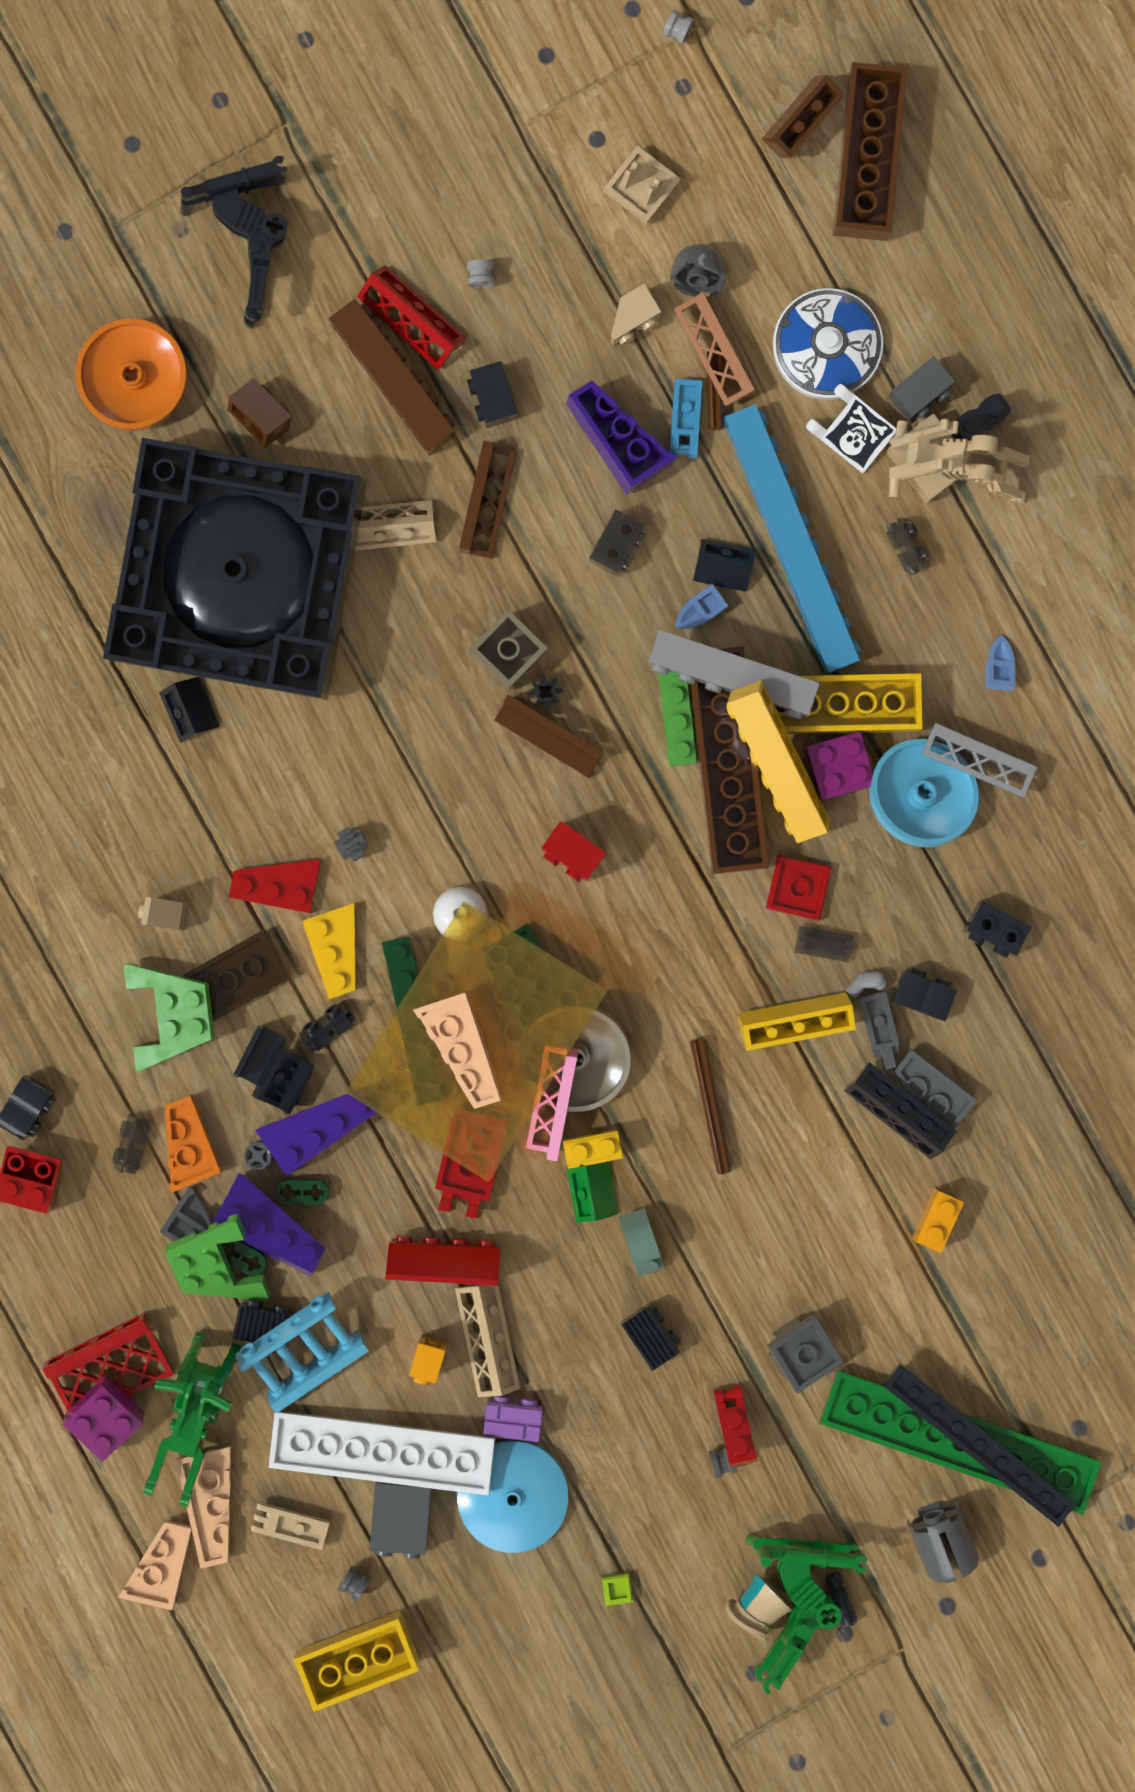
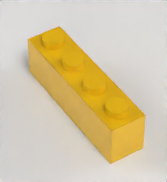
M846 992L737 1013L741 1039L747 1051L856 1030L853 1005Z

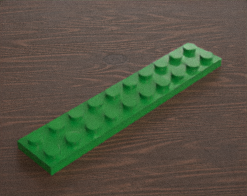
M837 1369L819 1420L820 1424L1010 1489L883 1385ZM963 1413L1076 1505L1072 1510L1073 1512L1084 1515L1101 1465L1100 1460Z

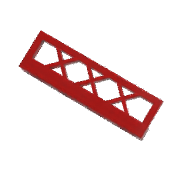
M386 265L371 273L357 296L359 300L365 303L368 308L437 370L443 367L451 353L461 347L467 339ZM372 286L380 293L381 302H375L368 295ZM391 306H395L400 311L402 320H395L391 316ZM410 325H416L421 330L422 338H415L411 334ZM430 343H436L444 350L440 358L432 353Z

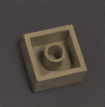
M509 610L469 649L470 653L509 691L548 653V648Z

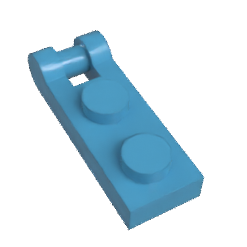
M675 379L670 452L677 458L678 455H687L691 459H697L702 393L701 380ZM679 436L690 437L689 445L679 444Z

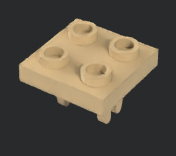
M637 145L604 187L603 192L647 225L678 186L681 179Z

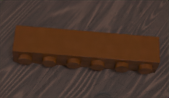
M354 299L329 317L330 324L430 456L455 437L453 428L456 425L447 413L442 415L436 406L439 405V402L432 392L428 391L425 393L420 384L423 381L414 369L411 371L407 369L404 364L406 358L398 347L393 349L387 342L390 337L381 325L376 327L372 322L371 318L374 315L365 303L360 305Z

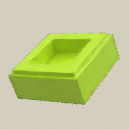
M629 1572L602 1576L606 1606L633 1602Z

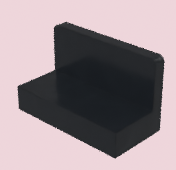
M701 539L693 580L745 592L747 591L753 568L755 550Z
M199 677L173 683L159 692L180 743L189 741L201 733L217 729L220 726Z
M259 1025L233 1076L241 1077L257 1085L276 1046L282 1047L286 1037L263 1025Z

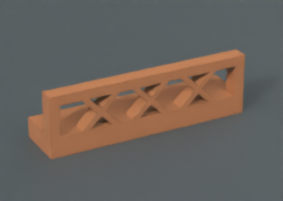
M702 292L674 308L724 405L727 407L745 396L749 398L755 395L757 392L705 294ZM696 304L701 311L698 324L688 322L682 313ZM704 319H705V321H706L708 327L702 326V323H703V320H704ZM690 326L697 328L695 335L692 332ZM701 329L712 332L714 339L711 349L699 345L697 340ZM716 344L719 345L721 351L715 350ZM703 351L710 352L708 359L706 358ZM713 354L725 357L727 363L724 373L715 371L710 366ZM729 368H731L734 376L728 374ZM716 375L722 376L721 383H719ZM726 378L738 381L742 391L727 398L723 390Z

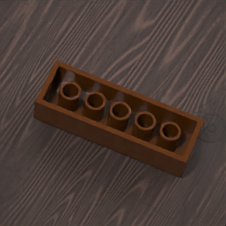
M852 62L848 76L833 236L887 241L891 234L907 67Z

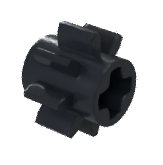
M542 675V682L539 684L534 681L531 682L536 689L535 692L529 693V697L537 698L535 702L536 708L541 703L546 705L547 710L550 709V703L552 702L560 704L556 694L562 693L563 689L555 688L556 678L549 682L546 681L545 675ZM548 686L551 687L552 697L540 698L541 692L539 689L541 687L543 689H546Z

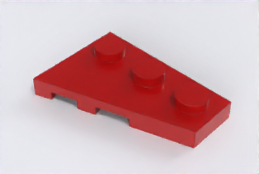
M321 859L234 870L228 898L311 914Z

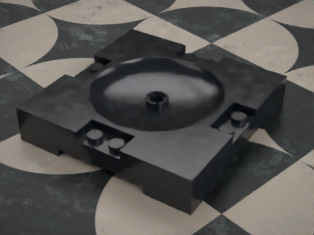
M142 438L132 493L135 494L116 603H112L103 659L328 700L342 625V608L350 564H353L367 481L358 475L307 466L300 467ZM235 563H239L241 571L237 576L232 577L230 575V567Z

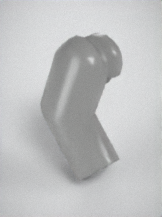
M878 971L861 972L845 991L856 999L865 988H875L878 991L883 990L887 986V979L883 973Z

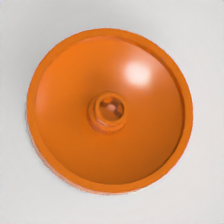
M120 319L102 326L88 338L79 353L75 377L82 401L96 418L113 428L138 431L154 427L174 413L184 397L188 372L186 361L179 345L167 331L149 321Z

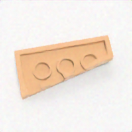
M468 992L414 1009L413 1011L416 1016L421 1019L426 1027L431 1040H434L442 1053V1058L454 1072L455 1079L473 1108L476 1109L503 1100Z

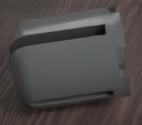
M954 1501L955 1506H942L941 1502L929 1504L917 1510L919 1516L911 1523L907 1520L908 1528L913 1536L928 1576L939 1583L956 1581L939 1536L941 1533L944 1534L955 1565L960 1571L962 1578L970 1575L978 1566V1552L967 1527L960 1504Z

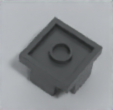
M814 1315L801 1322L797 1319H792L773 1332L775 1340L766 1345L770 1350L768 1355L782 1377L788 1380L797 1394L843 1364L842 1359Z

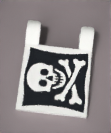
M839 384L835 388L834 393L844 400L847 406L827 430L815 419H811L807 423L806 428L863 474L894 436L896 428L843 384Z

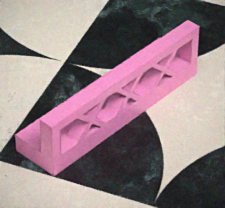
M545 1043L526 1149L547 1152L546 1160L557 1161L578 1049ZM549 1052L565 1054V1063L554 1069L548 1061ZM546 1068H548L550 1070V1073L545 1075ZM563 1070L561 1078L558 1073ZM554 1076L560 1084V1089L550 1095L543 1084ZM542 1093L546 1097L543 1100H541ZM558 1096L556 1104L553 1099ZM549 1102L555 1110V1115L544 1120L538 1110L539 1107ZM538 1119L540 1124L536 1126V1121ZM551 1122H553L552 1130H551V1128H550L549 1125H548V1124H550ZM544 1127L550 1135L549 1144L534 1142V1133Z

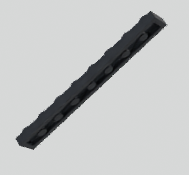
M901 1363L895 1367L882 1385L1056 1526L1059 1527L1076 1506L1070 1499Z

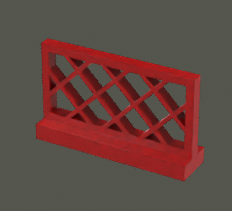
M145 1312L45 1361L42 1370L46 1378H50L67 1411L73 1406L72 1403L75 1396L82 1398L86 1394L77 1391L80 1379L84 1378L98 1382L102 1378L106 1365L122 1370L118 1383H113L123 1390L128 1397L156 1384L157 1378L166 1379L174 1375V1370L153 1333ZM146 1334L151 1342L149 1352L133 1348L135 1339ZM153 1348H154V1350H155V1352H156L157 1355L152 1354ZM115 1349L128 1352L124 1365L109 1361L110 1352ZM131 1353L146 1357L143 1370L127 1366ZM149 1359L161 1362L165 1371L157 1375L145 1372ZM90 1361L103 1364L99 1377L83 1373L85 1364ZM81 1366L80 1371L74 1370ZM125 1371L140 1376L137 1385L129 1387L121 1384ZM67 1373L78 1378L74 1389L62 1386L58 1377ZM143 1377L149 1378L142 1382Z

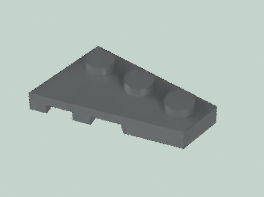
M912 1048L894 1069V1072L908 1093L953 1129L958 1126L978 1101L976 1097Z

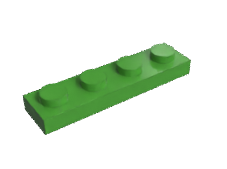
M671 672L668 673V676L658 674L669 767L696 764L688 683L678 680L679 675Z

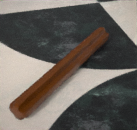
M703 1038L691 1041V1048L716 1171L718 1174H727L732 1169L706 1041Z

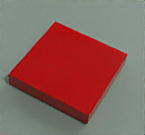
M777 855L765 909L820 921L832 867Z

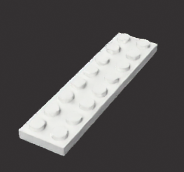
M279 1411L274 1413L268 1468L489 1495L496 1437Z

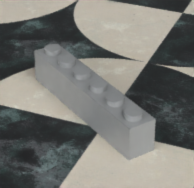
M662 630L658 632L648 665L653 666V672L668 676V673L671 672L679 675L678 680L693 685L695 681L706 684L705 689L716 693H721L722 690L731 692L762 680L774 706L785 710L786 716L801 720L802 716L806 718L809 716L819 686L818 682Z

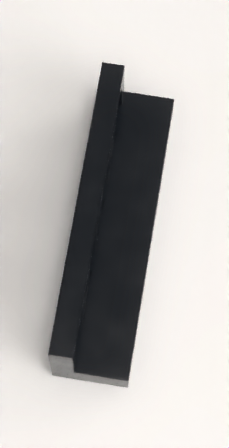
M870 1062L865 1065L857 1078L848 1084L844 1092L930 1160L944 1151L957 1132Z

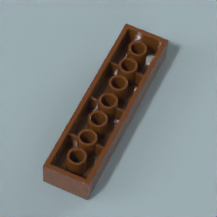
M744 646L719 649L745 658ZM695 681L694 685L690 684L711 875L767 869L769 865L758 768L752 762L750 756L751 749L748 743H744L740 738L738 732L739 725L736 719H732L727 711L726 704L731 692L722 690L721 693L712 692L705 689L706 684Z

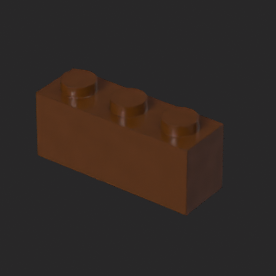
M827 75L815 76L763 136L762 140L779 158H791L843 98L845 93Z

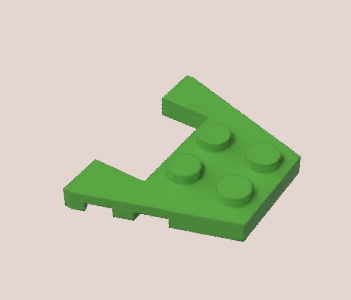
M134 963L124 964L126 989L154 988L160 1044L136 1045L133 1047L136 1071L144 1070L215 1038L209 983L176 974L163 973L153 968L140 967Z
M238 1214L229 1216L228 1221L219 1224L216 1222L209 1225L208 1230L197 1234L194 1232L166 1246V1257L183 1293L261 1301L270 1300L271 1291L264 1275L237 1279L221 1243L244 1240L246 1232Z

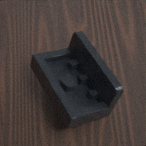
M276 1046L252 1096L279 1108L287 1114H291L299 1101V1096L306 1082L312 1075L314 1064L302 1056Z

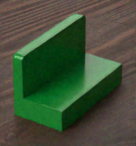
M609 1161L586 1166L580 1165V1167L570 1169L566 1168L576 1223L598 1221L618 1215Z

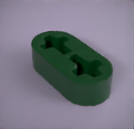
M287 1179L277 1186L276 1197L279 1202L285 1205H319L326 1201L330 1191L327 1183L320 1179ZM287 1184H289L291 1189L301 1190V1194H294L291 1196V1200H288L287 1196L281 1193V1190H284ZM317 1184L320 1190H324V1194L320 1195L319 1199L316 1200L313 1194H305V1190H311Z
M242 1241L221 1243L222 1247L223 1245L228 1246L230 1243H234V1250L241 1253L240 1257L235 1254H231L229 1257L226 1256L232 1267L250 1276H257L265 1270L267 1258L263 1252ZM246 1256L252 1259L254 1256H258V1263L261 1264V1268L255 1267L253 1270L250 1269V1262L243 1259V1257Z

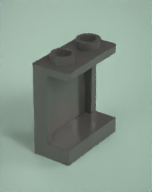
M375 1482L370 1551H375L376 1555L384 1557L392 1556L393 1553H403L404 1557L412 1559L426 1555L431 1488Z

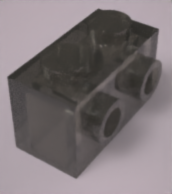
M615 509L589 557V562L616 577L619 576L621 571L626 573L634 559L630 557L633 548L639 549L647 535L643 533L645 524Z

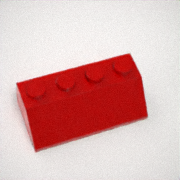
M397 1235L396 1240H390L385 1280L498 1286L501 1246L495 1245L493 1240H479V1244H468L467 1239L453 1238L451 1243L440 1242L438 1237H423V1241H412V1236Z

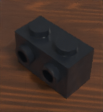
M978 901L963 931L969 934V940L981 946L986 942L994 947L992 950L994 953L1007 959L1009 955H1018L1032 926L984 901Z

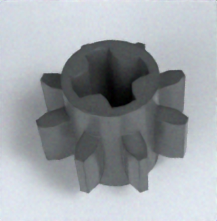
M347 827L337 833L340 839L334 843L344 860L351 857L355 862L365 856L363 849L369 846L359 829L352 832L350 827Z

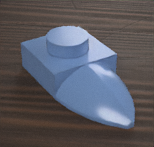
M711 584L684 605L677 617L675 627L677 629H690L707 623L728 608V604L714 585Z
M999 636L993 643L989 651L988 660L985 663V688L1013 691L1015 688L1014 653L1008 641L1003 636Z

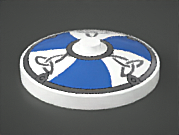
M816 289L796 298L781 314L773 335V356L782 377L798 392L815 399H840L834 393L835 388L839 384H843L852 393H855L874 375L883 352L882 329L872 309L859 297L840 289Z

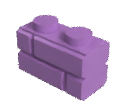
M505 1395L493 1396V1399H487L483 1436L539 1442L543 1405L537 1404L538 1400L531 1398H521V1402L510 1401V1397Z

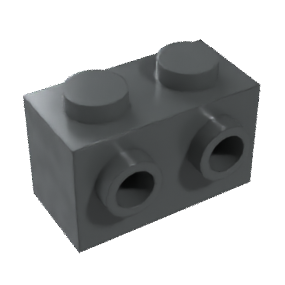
M933 356L890 392L888 398L907 421L910 422L914 417L920 419L931 410L929 405L936 399L939 403L946 399L952 393L950 388L955 381L935 356Z

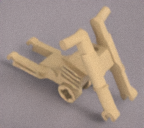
M942 419L940 424L926 426L911 432H907V421L897 422L892 448L894 450L908 449L906 463L891 467L889 470V497L900 498L901 480L928 476L939 472L948 480H951V478L958 480L959 478L960 480L966 479L975 484H987L989 492L1010 499L1013 503L1024 504L1026 492L1005 484L1007 462L1019 467H1028L1030 455L1022 454L1008 447H997L998 438L988 435L972 436V441L963 439V441L961 439H956V441L954 439H943V446L930 444L931 439L956 434L958 432V421L949 422V419Z

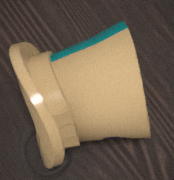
M755 1573L741 1598H738L736 1601L731 1598L725 1604L728 1616L737 1625L762 1641H767L769 1638L767 1636L771 1631L769 1626L793 1610L787 1598L757 1573Z

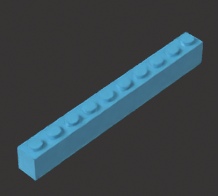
M755 404L725 416V428L825 674L829 675L857 664L860 661L858 657L861 655L860 647L856 640H851L848 630L851 629L846 614L841 615L838 605L841 604L839 595L835 588L831 590L827 581L830 578L828 568L825 563L820 564L817 556L820 553L817 541L814 537L810 539L806 529L810 527L808 519L804 512H799L796 505L799 502L797 492L794 486L789 487L786 480V477L789 476L784 461L779 462L775 452L778 451V446L774 436H768L765 426H768L763 410L758 411Z

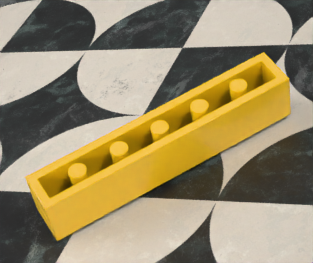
M759 680L731 691L728 703L726 704L727 711L732 719L735 718L739 725L738 732L741 740L744 743L747 742L751 749L750 756L755 766L759 765L763 784L766 789L771 790L774 796V806L778 812H782L788 834H793L796 842L800 843L828 833L829 816L763 681Z

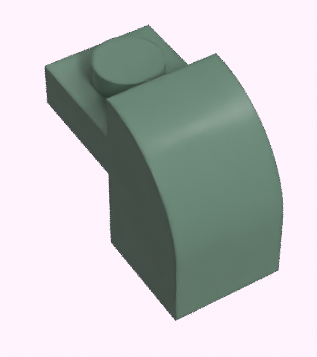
M645 1208L619 1216L638 1277L665 1268Z

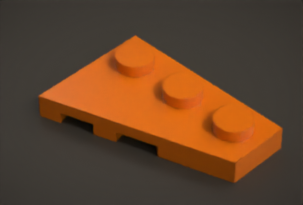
M193 1095L165 1105L166 1136L169 1147L168 1168H170L171 1183H169L170 1193L222 1173L223 1170Z

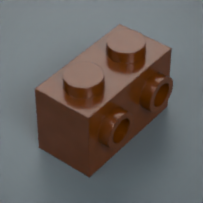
M254 378L229 396L227 411L264 448L289 430L292 416L288 408L282 403L279 404L272 397L269 389L263 384L260 385Z

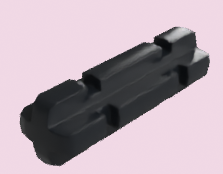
M839 1572L830 1573L825 1577L828 1588L832 1589L830 1591L831 1597L841 1611V1624L843 1627H851L858 1620L855 1612L851 1611L853 1606L846 1587H842L843 1579Z

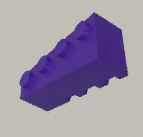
M588 382L568 396L566 401L567 407L626 495L673 465L677 457L670 451L665 450L653 435H649L642 429L638 422L618 407L619 404L595 382Z
M363 1087L259 1127L255 1131L285 1174L288 1175L377 1113L380 1108L368 1090Z
M239 1173L212 1224L216 1222L219 1224L228 1221L229 1216L238 1214L246 1232L244 1240H241L242 1242L311 1276L325 1248Z

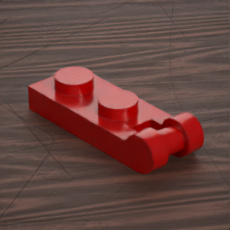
M734 1385L732 1389L723 1391L721 1388L714 1389L713 1392L729 1466L734 1467L757 1462L741 1385ZM735 1400L736 1407L725 1408L724 1402Z

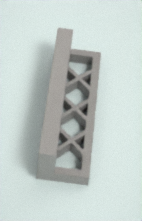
M937 723L931 725L927 734L929 737L921 753L922 755L1019 797H1025L1037 769L1036 766ZM934 739L946 743L950 752L939 755L929 750ZM961 750L973 755L975 763L968 766L959 764L955 753ZM948 755H952L954 761L945 757ZM988 761L997 765L1001 774L993 777L985 775L981 763ZM977 765L979 772L971 769V767ZM1013 772L1025 777L1021 789L1010 786L1006 774ZM1002 776L1004 783L999 780H996V778Z

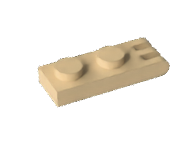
M262 1502L257 1503L256 1509L267 1513L266 1515L254 1514L253 1519L264 1524L263 1526L252 1524L251 1531L323 1550L330 1525L329 1520Z

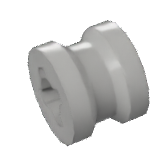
M674 9L665 25L663 36L667 38L672 36L676 38L677 43L683 45L690 33L694 19L691 17L685 18L680 15L679 11Z
M479 259L467 262V270L470 272L468 286L471 288H489L494 286L495 278L492 276L494 261Z

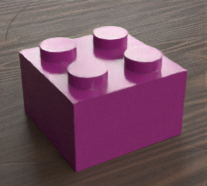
M861 732L807 746L804 749L815 790L821 801L867 789L871 786L873 774Z
M105 1375L66 1412L62 1425L103 1462L143 1424L145 1412Z

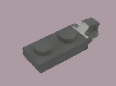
M886 991L859 997L858 1000L874 1058L881 1057L884 1070L896 1068L893 1053L899 1052V1041Z

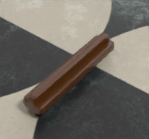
M713 354L710 364L713 370L722 372L721 355ZM707 372L709 429L718 431L724 427L723 401ZM716 375L719 383H721L722 376Z

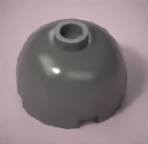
M705 244L691 245L685 247L676 255L671 268L670 280L674 281L675 289L685 295L695 297L700 292H710V296L716 295L722 291L725 285V262L720 253Z

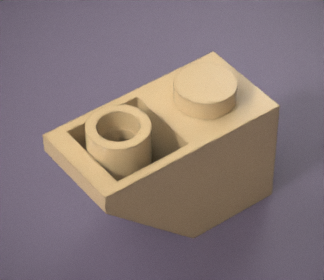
M645 284L620 298L611 334L613 346L618 343L623 346L635 338L634 334L642 329L648 331L659 323L658 319L661 317V310Z
M146 897L145 902L140 903L138 918L142 919V925L183 930L187 903Z

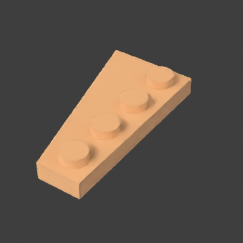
M231 1445L205 1451L193 1489V1495L187 1508L201 1569L229 1561ZM188 1456L176 1459L182 1489H184L194 1459Z

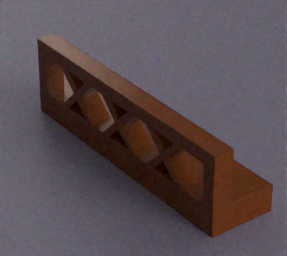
M483 440L459 546L461 553L493 559L516 451L495 447L494 442ZM493 454L508 456L507 467L497 473L491 464ZM491 469L494 475L488 478ZM504 473H506V474H505V478H504V482H503V481L501 480L500 476L503 475ZM497 478L502 486L501 494L490 499L485 491L486 485ZM485 496L488 502L482 505ZM499 500V505L497 509L494 503ZM491 505L496 513L495 521L485 526L479 518L480 512ZM478 522H479V524H480V526L482 527V529H480L479 531L476 532V530H477V525H478ZM493 527L492 536L488 532V529ZM483 532L486 533L490 540L488 552L473 548L475 537Z
M509 695L505 698L504 705L494 719L496 723L589 778L603 754L600 750Z

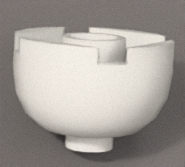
M462 886L450 888L443 892L435 902L433 909L434 924L439 932L450 940L459 942L471 940L479 935L486 926L488 917L487 905L481 895L471 888Z

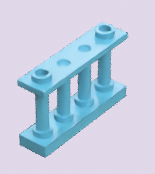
M329 1292L314 1298L308 1306L253 1343L246 1344L236 1353L239 1369L244 1372L252 1366L269 1386L270 1389L266 1393L270 1407L275 1413H278L369 1352L364 1336L360 1331L357 1330L348 1335L331 1313L336 1310V1307ZM321 1319L340 1341L328 1350L322 1347L308 1329ZM297 1335L302 1338L316 1356L314 1360L303 1366L285 1345V1343ZM273 1351L279 1354L293 1372V1374L282 1381H278L261 1360Z

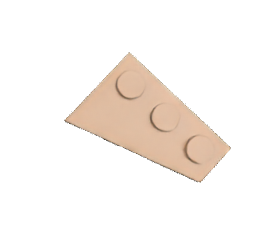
M166 1520L118 1598L173 1610L191 1537V1526Z

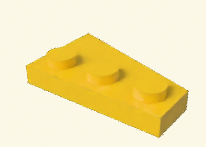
M355 903L302 921L329 999L356 990Z

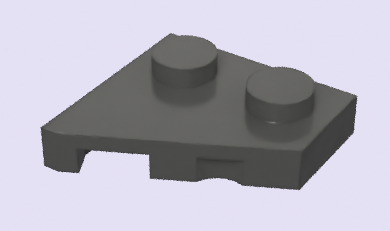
M189 1187L160 1230L161 1234L172 1241H177L194 1232L197 1234L208 1230L209 1225H212L211 1219L192 1188Z

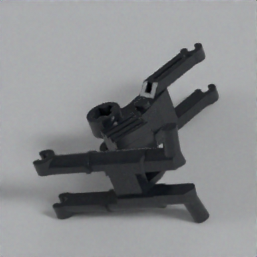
M276 156L270 162L246 169L241 167L239 171L211 178L203 183L181 189L180 213L183 216L190 215L192 206L213 202V213L216 219L230 230L232 234L247 240L251 280L244 323L250 329L254 326V323L251 321L255 319L259 321L261 319L260 314L262 312L265 280L270 267L271 250L280 247L284 243L288 225L286 219L281 214L270 213L266 215L264 214L265 209L246 202L239 194H248L251 190L272 184H284L286 178L282 175L287 173V167L277 166V164L283 163V156ZM271 227L277 228L276 235L270 233Z

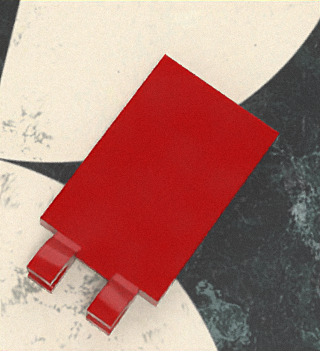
M454 1108L435 1189L443 1191L438 1210L450 1212L454 1197L469 1201L465 1216L477 1218L480 1201L489 1202L508 1120Z

